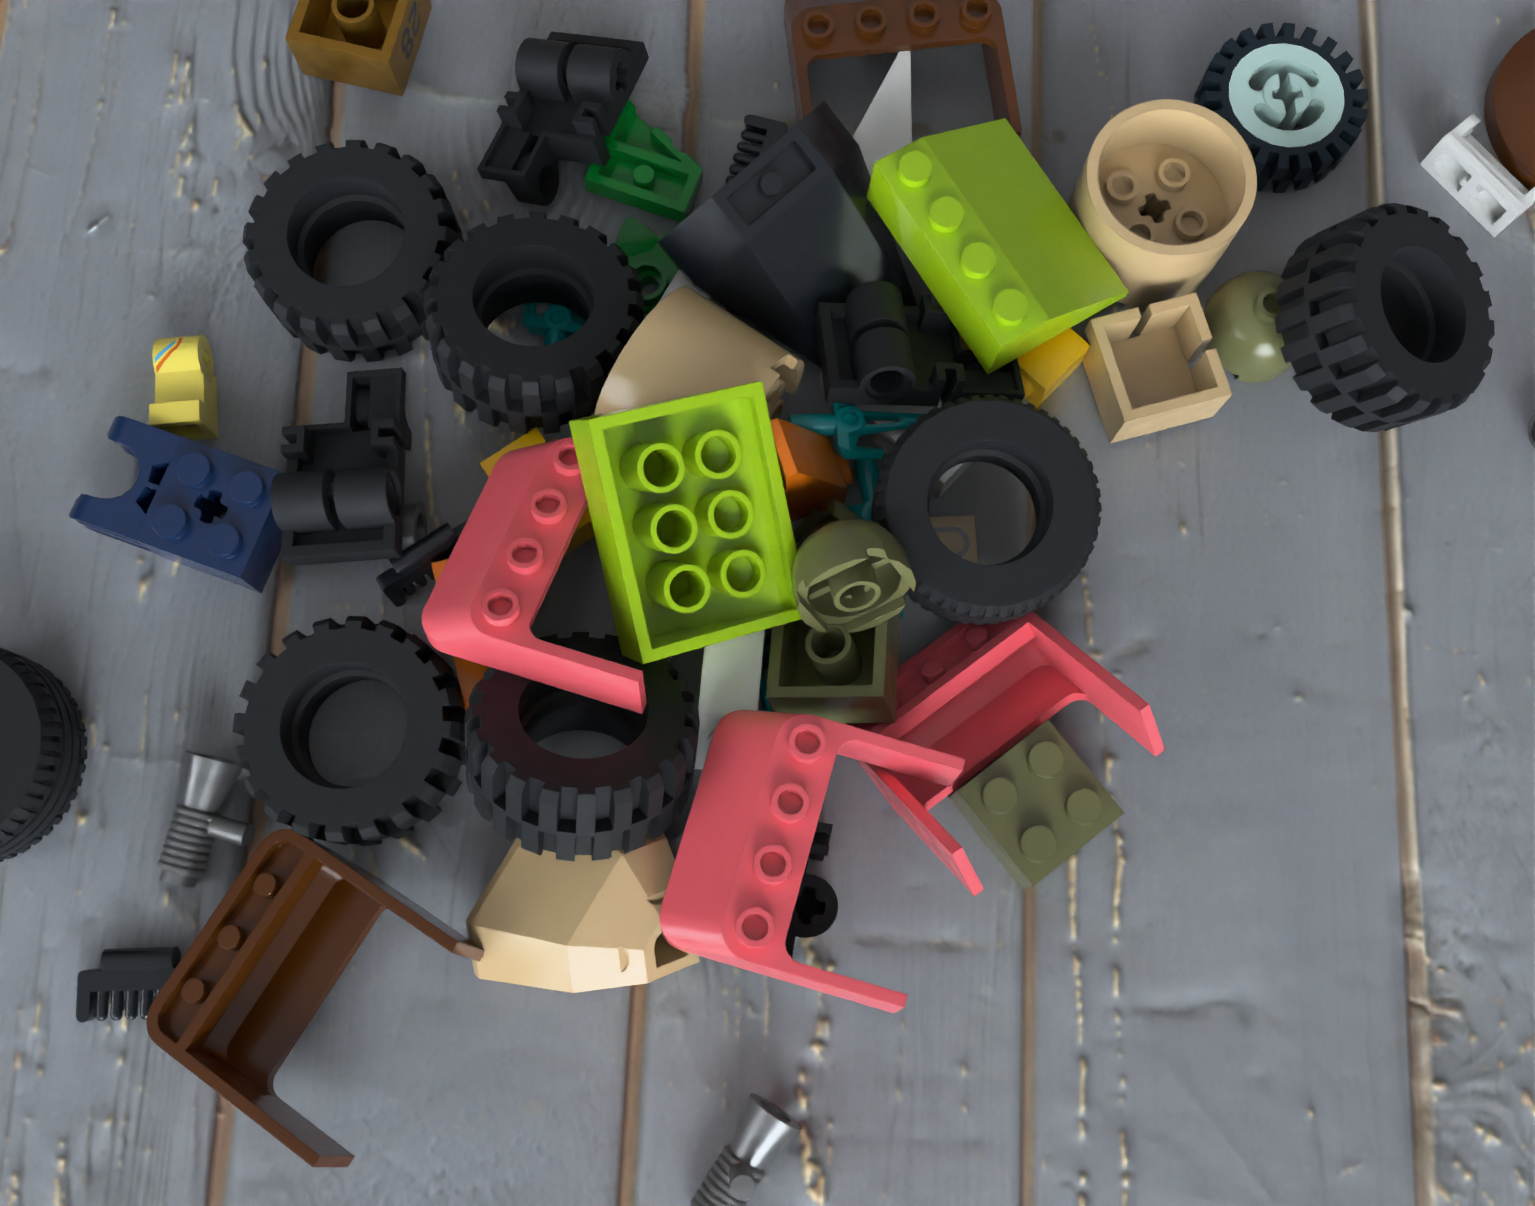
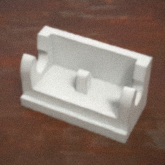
M1473 113L1451 132L1447 133L1420 165L1495 237L1535 203V187L1528 191L1471 135L1472 129L1481 122Z

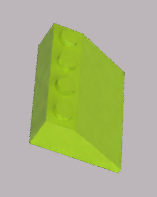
M1006 118L924 136L874 162L867 193L868 200L987 374L994 372L1126 297L1128 294V289Z
M762 381L633 406L569 421L621 654L641 664H646L802 619L796 606L791 582V573L797 550Z

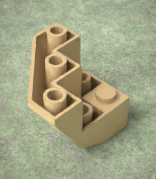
M664 833L654 839L646 835L644 846L626 854L621 848L612 851L611 858L592 861L591 855H575V862L557 860L555 852L543 850L540 856L521 848V839L516 838L465 920L468 939L484 950V955L480 961L472 959L474 975L484 980L578 993L646 984L698 963V955L673 947L667 942L661 932L659 921L660 909L675 862Z

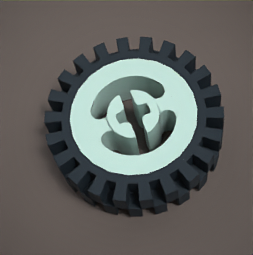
M1273 23L1261 24L1256 35H1254L1251 27L1241 31L1236 41L1231 37L1223 44L1220 52H1216L1194 95L1196 97L1195 104L1208 108L1223 117L1238 131L1246 142L1256 167L1257 191L1262 192L1269 180H1273V193H1285L1292 182L1295 191L1307 188L1312 179L1315 183L1320 182L1341 162L1363 130L1361 126L1367 118L1368 109H1363V106L1368 101L1367 89H1357L1364 79L1360 68L1345 73L1353 61L1352 56L1345 51L1334 59L1330 54L1337 45V42L1328 36L1321 47L1313 44L1312 42L1317 34V30L1306 27L1300 39L1294 38L1295 24L1283 23L1277 36L1274 33ZM1257 87H1263L1260 91L1253 90ZM1298 124L1306 127L1300 130H1293L1295 125Z

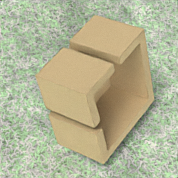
M1197 292L1149 304L1142 316L1137 307L1090 319L1081 336L1090 345L1082 362L1109 443L1213 417L1232 395L1216 348L1206 350L1191 370L1188 367V364L1195 362L1212 339ZM1132 332H1134L1135 337L1129 338Z

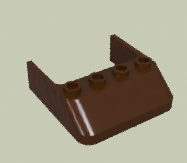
M997 0L785 1L784 27L798 122L813 111L808 68L815 61L982 43L994 121L1006 118L1019 138L1021 137L1022 126L1002 10Z
M280 829L269 834L260 843L153 1000L147 1014V1031L151 1040L311 1167H348L355 1156L276 1095L273 1082L277 1071L384 910L389 909L451 953L480 961L484 955V950L374 874L313 838L294 832L292 829Z

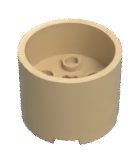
M1175 99L1146 101L1123 110L1108 121L1093 142L1067 205L1129 292L1126 297L1117 301L1124 304V309L1138 307L1139 311H1145L1149 304L1192 294L1199 288L1250 214L1257 190L1256 167L1252 154L1238 131L1217 113L1195 103Z
M679 287L669 293L652 309L628 340L604 383L594 415L762 381L770 420L778 418L783 410L785 401L781 397L784 391L792 395L798 389L804 371V362L690 287Z

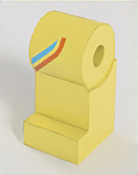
M199 334L158 338L154 342L152 351L155 371V403L149 404V425L190 440L219 438L217 378L214 377L213 355L206 336Z

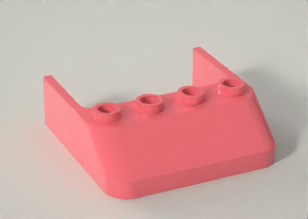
M563 438L507 452L495 464L423 609L422 626L429 643L438 651L643 714L647 704L643 671L540 640L531 632L534 620L587 506L573 438Z
M1033 611L1022 617L1003 623L998 622L997 624L974 625L971 622L969 624L959 622L898 667L895 723H843L965 759L963 771L950 787L863 761H856L896 813L973 896H976L984 888L962 846L928 812L946 796L1069 703L1078 700L1092 703L1155 757L1165 750L1149 703Z
M736 710L728 713L719 721L715 728L661 905L659 921L664 938L670 945L681 951L887 1012L895 1013L905 1008L908 994L795 961L786 950V937L836 754L949 787L963 771L965 759L811 714L757 710Z

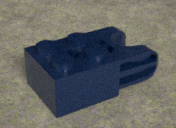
M124 416L115 417L107 433L108 439L120 444L126 453L138 459L139 474L137 480L130 490L118 497L98 498L81 494L75 500L69 517L86 528L262 593L281 551L282 530L276 524L272 513L270 492L274 476L277 473L283 472ZM225 511H227L222 519L219 518Z

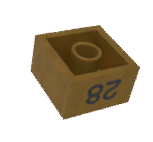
M298 0L285 39L305 75L403 97L432 4L430 0Z

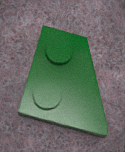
M628 99L610 137L603 136L610 158L605 166L595 163L590 165L584 178L585 189L588 192L681 223L688 217L701 187L703 169L689 155L678 151L673 146L672 140L658 126L652 129L636 114L635 105Z

